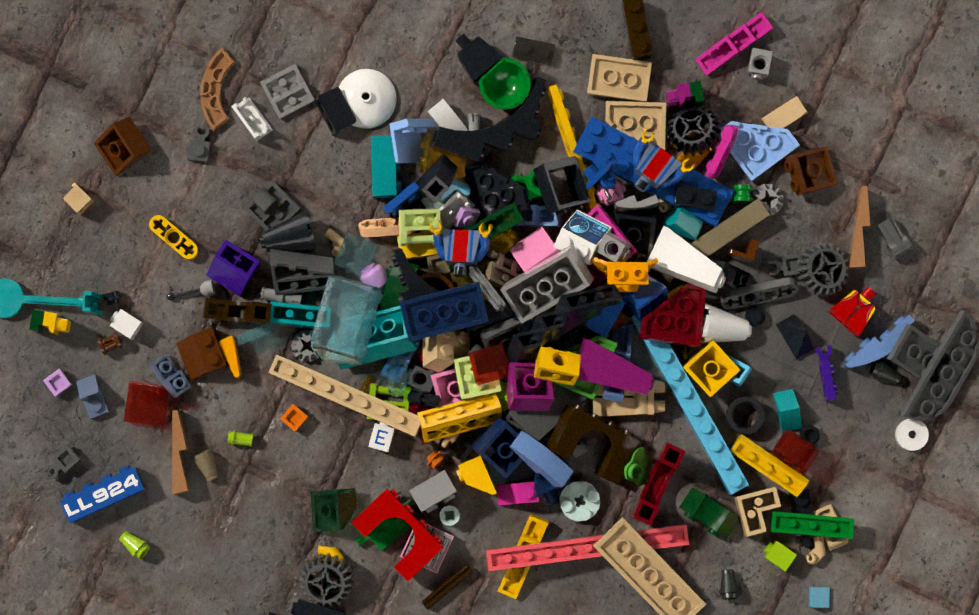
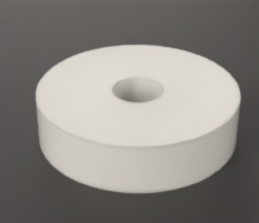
M911 419L903 420L895 431L897 443L908 451L921 449L925 446L929 437L927 426L922 421ZM910 431L915 432V437L913 439L909 437Z

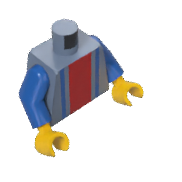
M647 128L643 130L642 138H640L633 151L634 173L640 177L634 186L641 192H645L649 185L655 189L659 186L666 188L674 185L687 174V171H691L695 167V164L692 167L686 165L690 158L685 159L681 163L651 141L655 133L653 132L650 137L646 136Z
M439 220V228H434L431 221L429 228L433 232L435 249L440 258L448 266H454L455 277H466V267L477 265V262H480L489 251V233L492 231L493 225L490 224L488 230H485L483 222L479 226V231L443 229L442 233L440 232L442 222Z

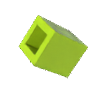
M778 541L769 542L763 551L766 553L764 555L765 559L785 572L797 556V554Z

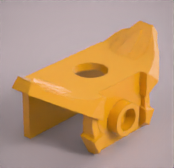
M595 257L592 263L607 277L608 285H615L619 292H637L640 285H649L648 270L658 263V259L655 258L648 262H607Z

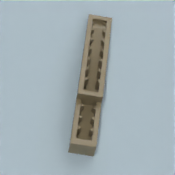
M758 198L690 245L706 257H709L770 214ZM662 273V275L668 283L676 279L675 277Z

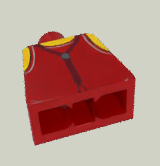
M867 287L861 294L853 290L827 312L857 337L861 334L876 309L870 301L877 294L870 287Z

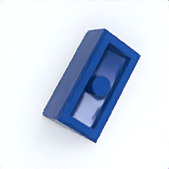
M622 301L621 304L604 307L601 314L589 319L585 326L606 338L626 303Z

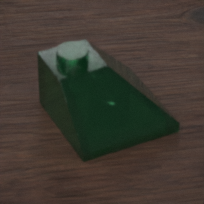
M356 489L310 492L313 532L344 530L357 509Z

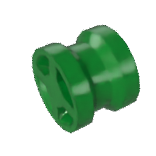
M733 185V190L735 191L733 202H753L751 197L752 185Z

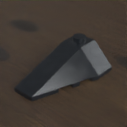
M641 211L616 213L615 224L637 250L626 262H647L653 250L657 213Z

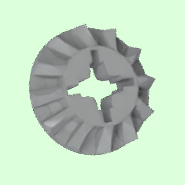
M763 184L755 189L752 198L753 202L758 198L762 200L765 198L766 191L769 197H776V199L770 202V208L767 202L762 201V204L770 214L769 216L782 208L784 196L780 189L773 184Z
M303 330L295 335L291 348L297 359L303 362H312L321 356L324 344L318 333L312 330ZM314 339V341L311 344L312 350L314 352L306 349L301 353V351L303 350L302 348L304 347L301 340L306 341L308 343L309 341H312Z

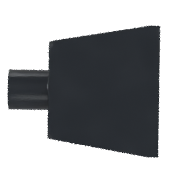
M464 33L456 39V43L462 48L457 53V58L473 84L479 81L482 76L503 58L499 52L479 36L470 41Z

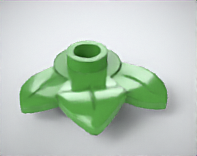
M644 447L638 448L633 453L631 461L624 468L625 478L629 481H634L639 486L645 485L649 477L645 470L653 461L651 456L644 454Z

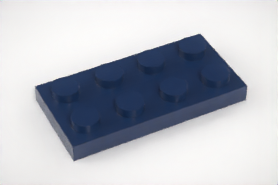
M479 282L399 301L409 342L489 322Z

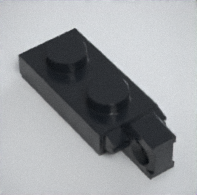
M810 489L803 490L798 497L789 492L791 513L813 515ZM795 534L796 537H801L802 546H811L810 535Z

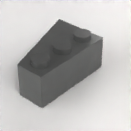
M270 249V266L276 295L336 289L332 257Z

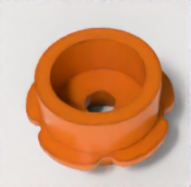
M433 451L426 459L428 461L427 466H431L433 469L437 468L445 459L441 454L442 452L439 451L437 453Z

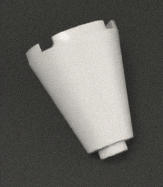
M705 304L701 344L710 343L712 340L715 343L745 341L747 337H750L752 326L749 325L747 320Z

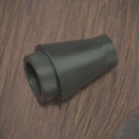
M874 361L869 371V375L873 376V379L890 382L895 385L901 378L900 373L883 361Z
M722 570L720 586L722 600L737 599L740 591L734 576V570Z

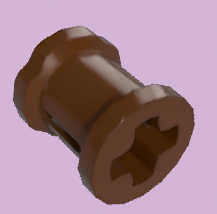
M117 331L113 332L111 336L97 339L104 355L118 347L120 349L123 348Z

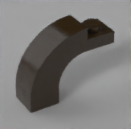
M205 298L202 318L265 325L270 324L272 304Z

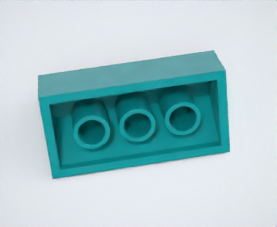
M400 306L331 324L332 358L341 370L417 350L416 340L408 341Z

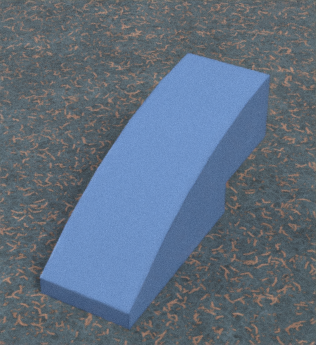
M531 205L532 209L520 212L524 221L514 226L562 227L563 215L557 216L556 213L548 215L545 206Z
M524 431L520 432L510 446L535 473H540L554 487H563L574 472L553 452Z

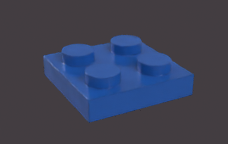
M413 182L383 207L384 212L389 218L392 216L398 217L399 210H404L403 207L408 203L412 205L420 198V188Z

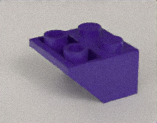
M225 240L215 255L206 276L241 297L262 263L228 240Z

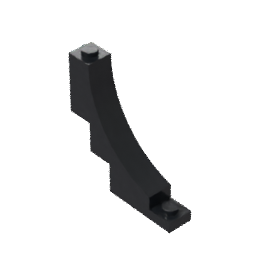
M607 284L561 295L555 311L537 315L530 331L512 336L501 364L506 374L508 375L510 362L535 363L541 346L550 347L573 328L600 315L604 307L621 304L623 298L616 286Z

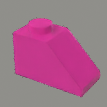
M534 482L496 485L498 505L539 502V497L535 498Z

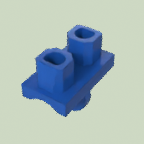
M602 154L593 161L596 167L592 164L582 172L589 180L585 184L588 189L599 182L601 183V188L612 189L616 185L615 174L609 172L619 162L616 158L609 161Z

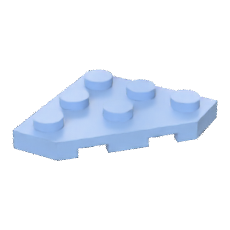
M735 121L727 124L736 125L739 129V134H737L738 136L730 154L750 181L756 179L800 146L788 129Z

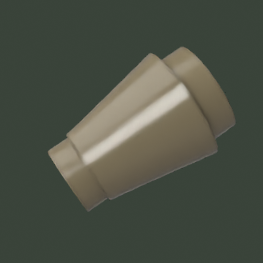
M205 450L196 454L194 462L207 481L217 478L218 474L213 453L211 454L210 450Z

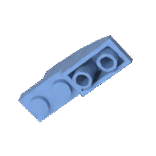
M910 315L905 318L900 316L893 323L895 327L891 331L887 329L879 337L881 339L880 342L875 337L871 339L867 337L859 345L861 349L856 354L851 352L844 359L846 361L843 365L844 368L848 369L866 365L888 355L906 324L911 325L915 320Z

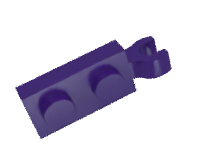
M827 345L826 354L821 353L820 346L816 347L825 401L835 400V395H838L837 384L833 383L832 375L835 374L833 363H829L828 359L832 353L831 345Z

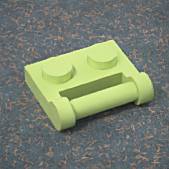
M440 209L399 210V246L419 243H432L434 245L433 233L432 235L407 236V231L430 230L431 221L434 228H439Z

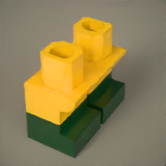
M32 310L29 330L43 333L44 327L49 328V331L55 335H59V332L70 333L71 321L61 318L62 316L57 313Z

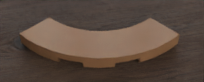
M223 47L216 52L208 63L200 86L202 110L213 131L229 120L221 102V87L226 74L236 64Z

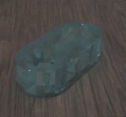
M265 324L241 333L234 338L237 346L240 347L272 334L273 330L270 324Z
M396 357L389 363L387 389L389 394L399 397L404 394L407 386V363L403 358ZM396 363L403 367L400 369L399 374H396V368H394ZM396 380H399V391L392 387Z

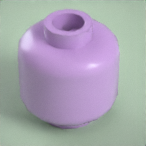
M375 263L365 267L361 271L360 279L366 289L371 293L377 291L380 294L384 292L388 280L384 267L381 264L376 265Z

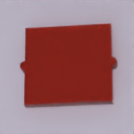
M503 344L468 353L471 364L470 371H473L476 386L508 377L509 366L507 362L509 359L506 358Z

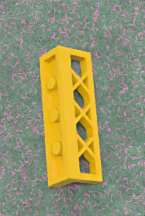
M496 392L417 413L422 428L423 440L427 443L492 425L498 417L502 419V408ZM497 413V416L487 418L489 415ZM476 419V421L468 423L470 420ZM437 430L435 433H432V434H428V433H427V432H430V431Z
M744 435L738 436L730 450L731 453L796 497L799 496L809 482L807 478Z

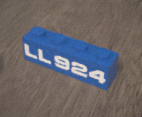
M130 465L120 469V473L115 476L108 474L100 478L102 482L94 485L91 482L82 486L83 490L78 493L71 491L63 495L64 499L60 500V503L69 523H74L146 490L137 467L131 468Z

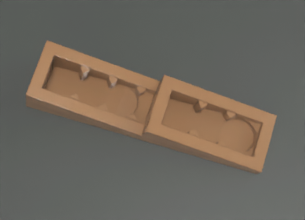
M862 186L859 189L849 261L847 264L850 269L866 267L863 228L870 227L867 186Z
M180 410L172 411V495L190 491L181 453L182 451L189 450Z

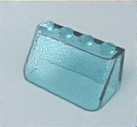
M329 276L311 337L312 348L325 363L362 365L363 358L367 353L368 340L372 335V325L376 320L378 303H380L382 298L381 291L377 287L342 276Z

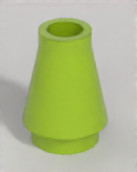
M125 531L119 538V541L123 543L130 554L139 560L150 549L146 541L130 534L128 531Z

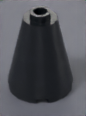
M307 211L262 232L263 236L259 237L261 248H266L267 252H270V249L289 252L316 250Z

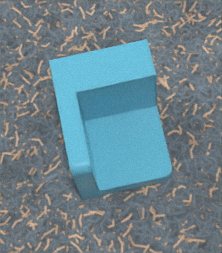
M453 178L450 188L440 197V200L447 202L457 191L469 196L471 193L469 185Z

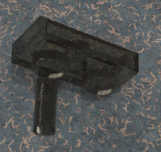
M516 36L512 57L528 60L526 70L529 74H532L535 62L547 65L552 64L555 44Z

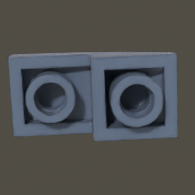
M168 354L149 364L158 380L174 398L191 388L182 370L178 371Z

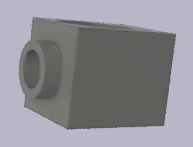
M415 366L414 369H409L405 378L408 380V385L422 392L427 391L430 393L433 389L430 376L433 373L418 366ZM418 374H424L427 378L423 385H418L415 382V377Z

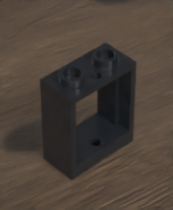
M576 156L544 163L533 169L548 215L556 213L557 216L568 213L570 209L573 212L582 210L585 204L591 202ZM561 170L565 172L574 202L559 205L549 173Z

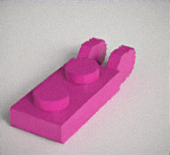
M726 125L723 128L724 130L721 132L722 140L716 144L714 149L716 153L713 159H710L706 165L707 172L705 176L708 178L719 177L738 136L737 134H739V129L736 125Z

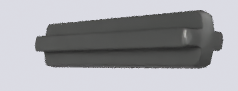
M476 265L469 266L467 274L473 282L480 283L483 295L497 312L503 311L506 303Z

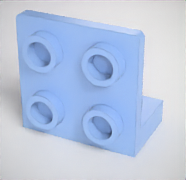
M404 119L390 123L396 163L425 162L421 134L427 133V129L435 127L434 119Z

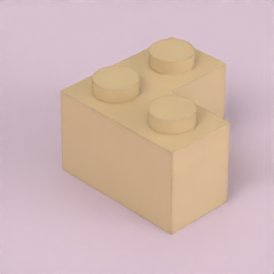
M458 329L423 338V367L441 372L452 365L454 358H459L470 351V333Z
M776 487L734 497L744 536L748 537L767 532L762 511L781 507Z

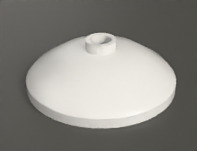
M372 69L354 71L346 76L339 86L356 119V122L352 124L355 127L362 129L378 127L384 124L395 110V88L392 82L379 71ZM365 93L370 95L367 100L362 98V95Z

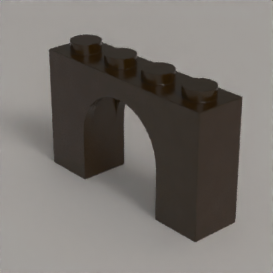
M574 404L573 407L566 405L546 448L554 454L570 460L581 437L589 431L598 430L603 436L605 448L594 474L619 485L624 475V468L630 462L639 441L633 438V433L625 429L622 432L617 430L618 425L610 421L604 423L601 421L602 417L592 412L590 415L584 413L586 409L577 404Z

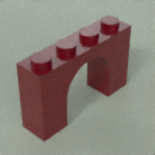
M670 443L663 444L630 518L647 526L652 525L660 508L658 506L673 473L678 469L686 452L685 450Z

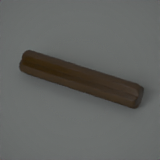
M469 565L462 567L422 600L424 607L430 609L469 577L473 570Z

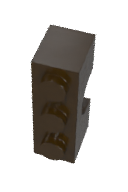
M622 0L621 6L624 23L626 22L630 57L633 60L649 59L652 57V48L643 0Z

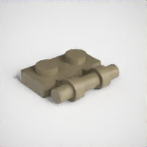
M489 250L487 252V257L491 258L492 261L487 263L485 277L491 285L501 289L506 282L519 275L516 271L519 272L521 267L515 259L507 258L499 251Z

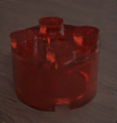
M786 430L770 454L779 460L782 458L783 463L791 468L794 466L797 472L805 476L818 456L819 449L810 442L801 439V436Z

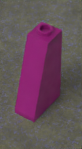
M583 337L579 353L581 358L578 380L647 395L649 390L653 389L654 378H652L651 373Z

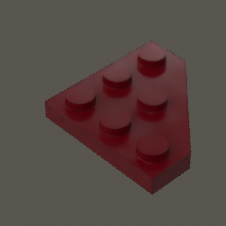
M686 284L641 319L639 339L696 348L701 347L706 289Z

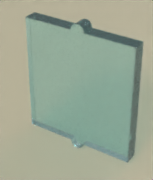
M347 232L334 264L346 269L347 273L352 272L361 276V271L369 265L377 245L365 240V237H359Z

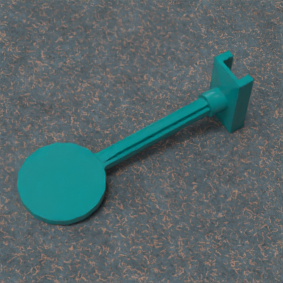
M7 278L0 279V318H11L18 314L23 304L77 306L83 312L103 315V311L98 310V299H104L102 294L84 291V296L79 298L24 295L22 287L16 281Z

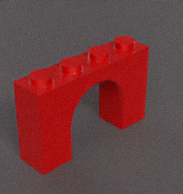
M387 488L351 523L364 537L388 518H401L411 525L415 535L414 545L394 566L408 582L443 549L441 545L443 540L436 533L431 535L427 530L429 526L422 518L417 520L413 516L415 511L407 503L403 505L399 501L401 496L394 489L389 491Z

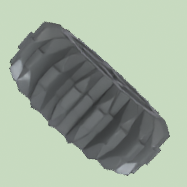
M814 243L811 247L805 248L804 253H801L800 257L803 260H798L797 262L801 265V268H797L796 271L801 272V276L798 279L804 280L801 286H808L807 292L814 291V295L818 296L821 294L822 297H825L828 294L834 295L836 292L841 291V286L847 284L844 279L849 278L846 271L850 268L845 263L849 260L843 259L845 252L838 253V246L833 247V243ZM822 267H829L827 269H824L825 271L818 272V270H821ZM814 276L818 277L823 284L819 283Z
M321 553L318 555V559L313 556L310 559L311 562L307 561L305 567L301 569L303 575H300L299 581H302L300 588L305 589L303 596L310 595L309 602L314 599L316 600L315 604L319 605L321 602L323 607H327L328 603L331 608L336 603L341 605L343 600L348 599V594H351L353 591L351 586L354 585V580L351 578H353L354 574L348 572L351 567L344 566L345 559L339 562L338 555L334 559L331 558L330 553L326 557ZM324 567L322 573L312 574L315 569ZM342 587L338 592L329 594L331 588Z

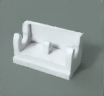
M244 97L242 102L231 106L256 141L273 130L250 98Z
M457 191L439 208L440 221L442 222L441 232H443V229H451L454 226L453 221L461 206L471 208L475 206L465 194Z

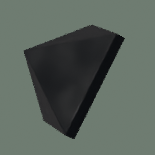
M794 314L776 324L795 359L814 349L806 329Z

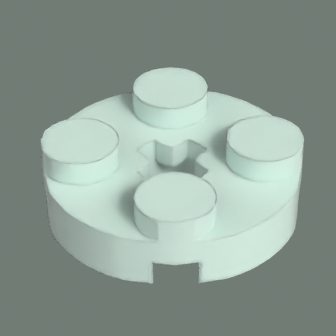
M585 481L572 482L562 490L560 495V507L564 515L573 521H586L592 518L600 506L599 493L593 485ZM581 495L586 503L577 507V502L574 501V498H579Z

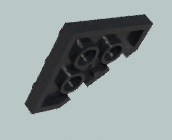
M477 162L464 167L471 199L475 205L474 208L480 211L477 219L478 223L512 203L516 204L520 212L532 209L527 189L489 164Z

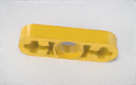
M156 215L150 219V229L187 260H193L198 256V246L161 215ZM156 220L158 222L163 220L162 225L166 229H168L169 226H171V228L167 230L165 233L160 228L154 229L156 227L154 222ZM177 232L180 239L177 243L169 241L170 233ZM184 239L187 240L184 242L186 246H194L192 249L194 253L192 255L187 254L186 256V250L180 246Z

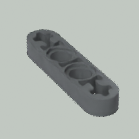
M788 277L726 290L721 293L720 301L724 309L731 310L789 298L796 295L799 289L796 280ZM773 289V292L769 294L764 293L766 290ZM749 293H753V294H754V295H753L752 297H750V298H745V295H747V294H749Z

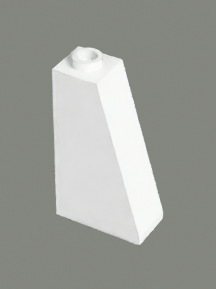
M663 226L647 260L648 262L655 258L658 259V263L651 269L717 293L718 288H722L725 282L722 268L671 229Z

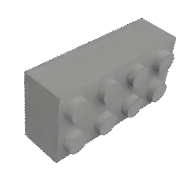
M571 245L506 282L500 290L522 324L558 304L561 295L578 292L590 286L594 278L574 245Z

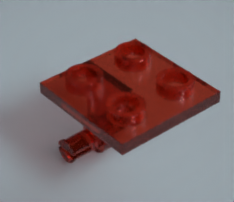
M145 380L143 382L129 381L124 422L164 427L169 396L167 389L164 386H160V384H152Z

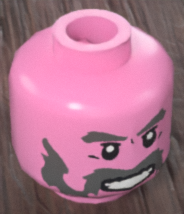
M617 179L616 185L612 189L601 188L600 182L597 185V189H595L600 204L604 203L606 206H611L615 202L623 200V193L626 192L623 181H618Z

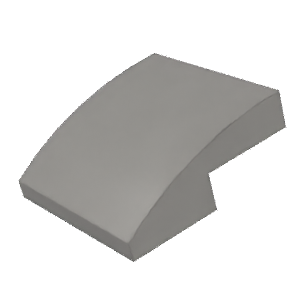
M296 64L260 82L279 119L314 101Z
M633 195L615 202L613 208L617 212H642L656 208L659 201L657 196L654 195L637 202Z

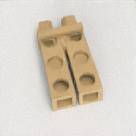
M654 380L653 389L649 390L648 395L625 390L624 396H633V398H624L623 402L594 398L593 413L600 417L654 415V413L665 412V401H654V393H665V382ZM600 384L596 396H603L604 385Z

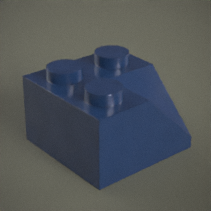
M499 417L472 446L481 457L506 479L523 461L510 448L519 434Z

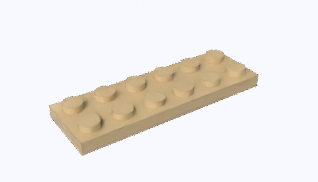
M623 517L593 545L659 615H696L706 605Z

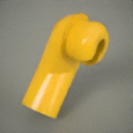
M318 546V555L322 553L323 556H326L330 553L332 559L338 555L339 562L344 560V556L336 547Z

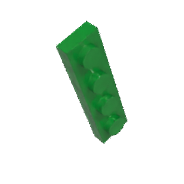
M772 511L770 532L853 539L854 518Z

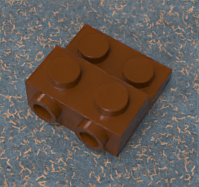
M827 146L786 157L784 167L786 172L791 175L790 187L793 192H796L797 196L838 185Z

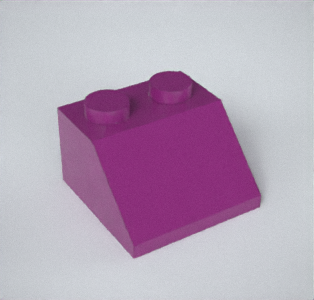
M509 363L507 382L509 410L549 411L554 400L552 381L534 378L535 363Z

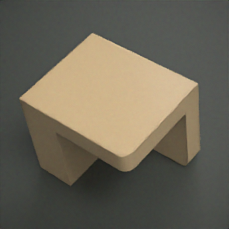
M74 182L72 184L73 188L63 199L77 214L81 215L94 200Z

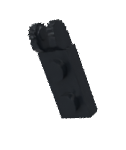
M476 419L470 420L468 423H472L476 421ZM489 426L460 433L449 455L452 457L456 455L461 444L466 446L467 450L460 458V462L464 463L471 451H474L472 446L481 438Z

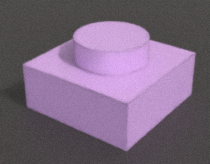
M461 206L453 223L458 228L468 229L475 225L480 211L477 208Z
M60 368L43 380L55 397L72 386Z

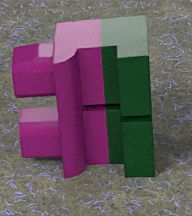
M701 80L678 84L676 90L666 91L667 107L678 106L682 109L684 103L694 102L697 107H700L704 103Z

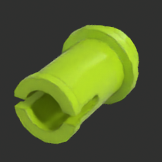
M233 430V432L229 431L227 443H230L231 446L238 444L252 447V433L235 432L236 430Z

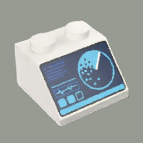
M576 210L561 228L553 247L562 251L574 245L584 263L588 265L593 264V259L600 256V253L596 252L600 241L605 233L611 232L613 227L580 210Z

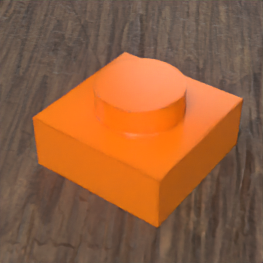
M292 404L281 416L280 420L296 432L307 420L308 416L296 405Z

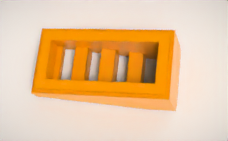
M234 335L220 340L219 345L234 377L239 379L242 377L236 338Z

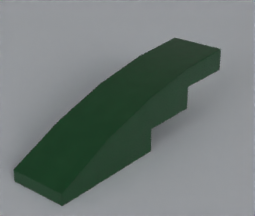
M512 203L466 230L479 231V226L483 222V228L488 230L489 225L492 224L493 229L489 233L490 240L523 222L524 219L516 204Z

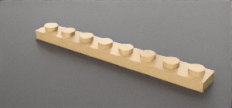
M276 354L268 373L412 436H417L421 426L418 415Z

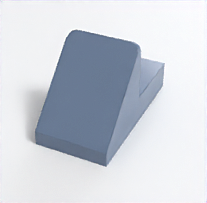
M96 374L76 381L79 397L83 400L90 419L110 412Z

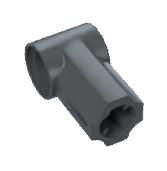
M893 217L877 225L894 260L913 251L909 239L902 234Z

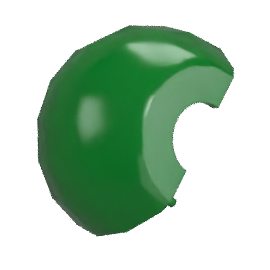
M502 58L480 78V93L485 101L494 108L502 110L513 109L522 104L529 95L531 87L529 73L525 66L517 60Z

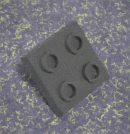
M273 180L265 188L260 189L244 207L265 230L294 217L301 210Z

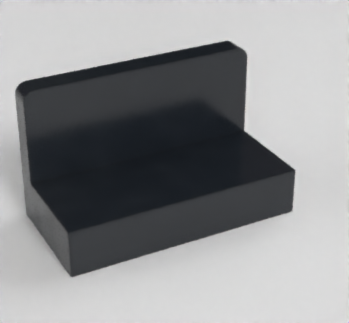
M339 87L317 96L315 103L332 136L339 134L342 129L356 122Z

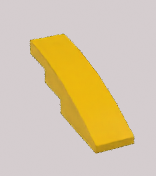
M530 513L517 546L540 543L549 521ZM530 566L507 569L497 592L516 599Z

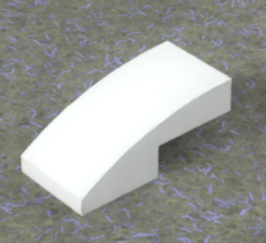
M444 99L428 111L439 127L468 131Z

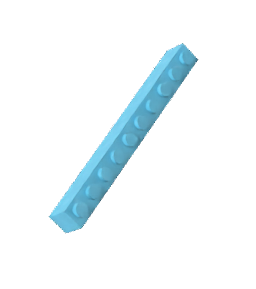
M634 315L631 317V322L640 337L641 321ZM641 339L728 494L732 495L748 486L746 478L670 344Z

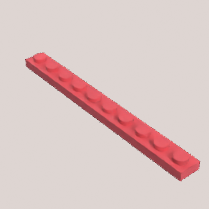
M687 524L635 530L653 549L689 545ZM603 535L486 550L488 571L600 557L602 555L593 545Z

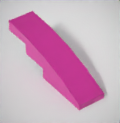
M760 12L695 60L707 76L774 29L765 14Z

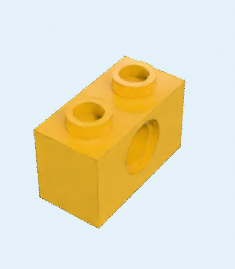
M541 346L536 356L534 378L574 386L579 376L581 355Z

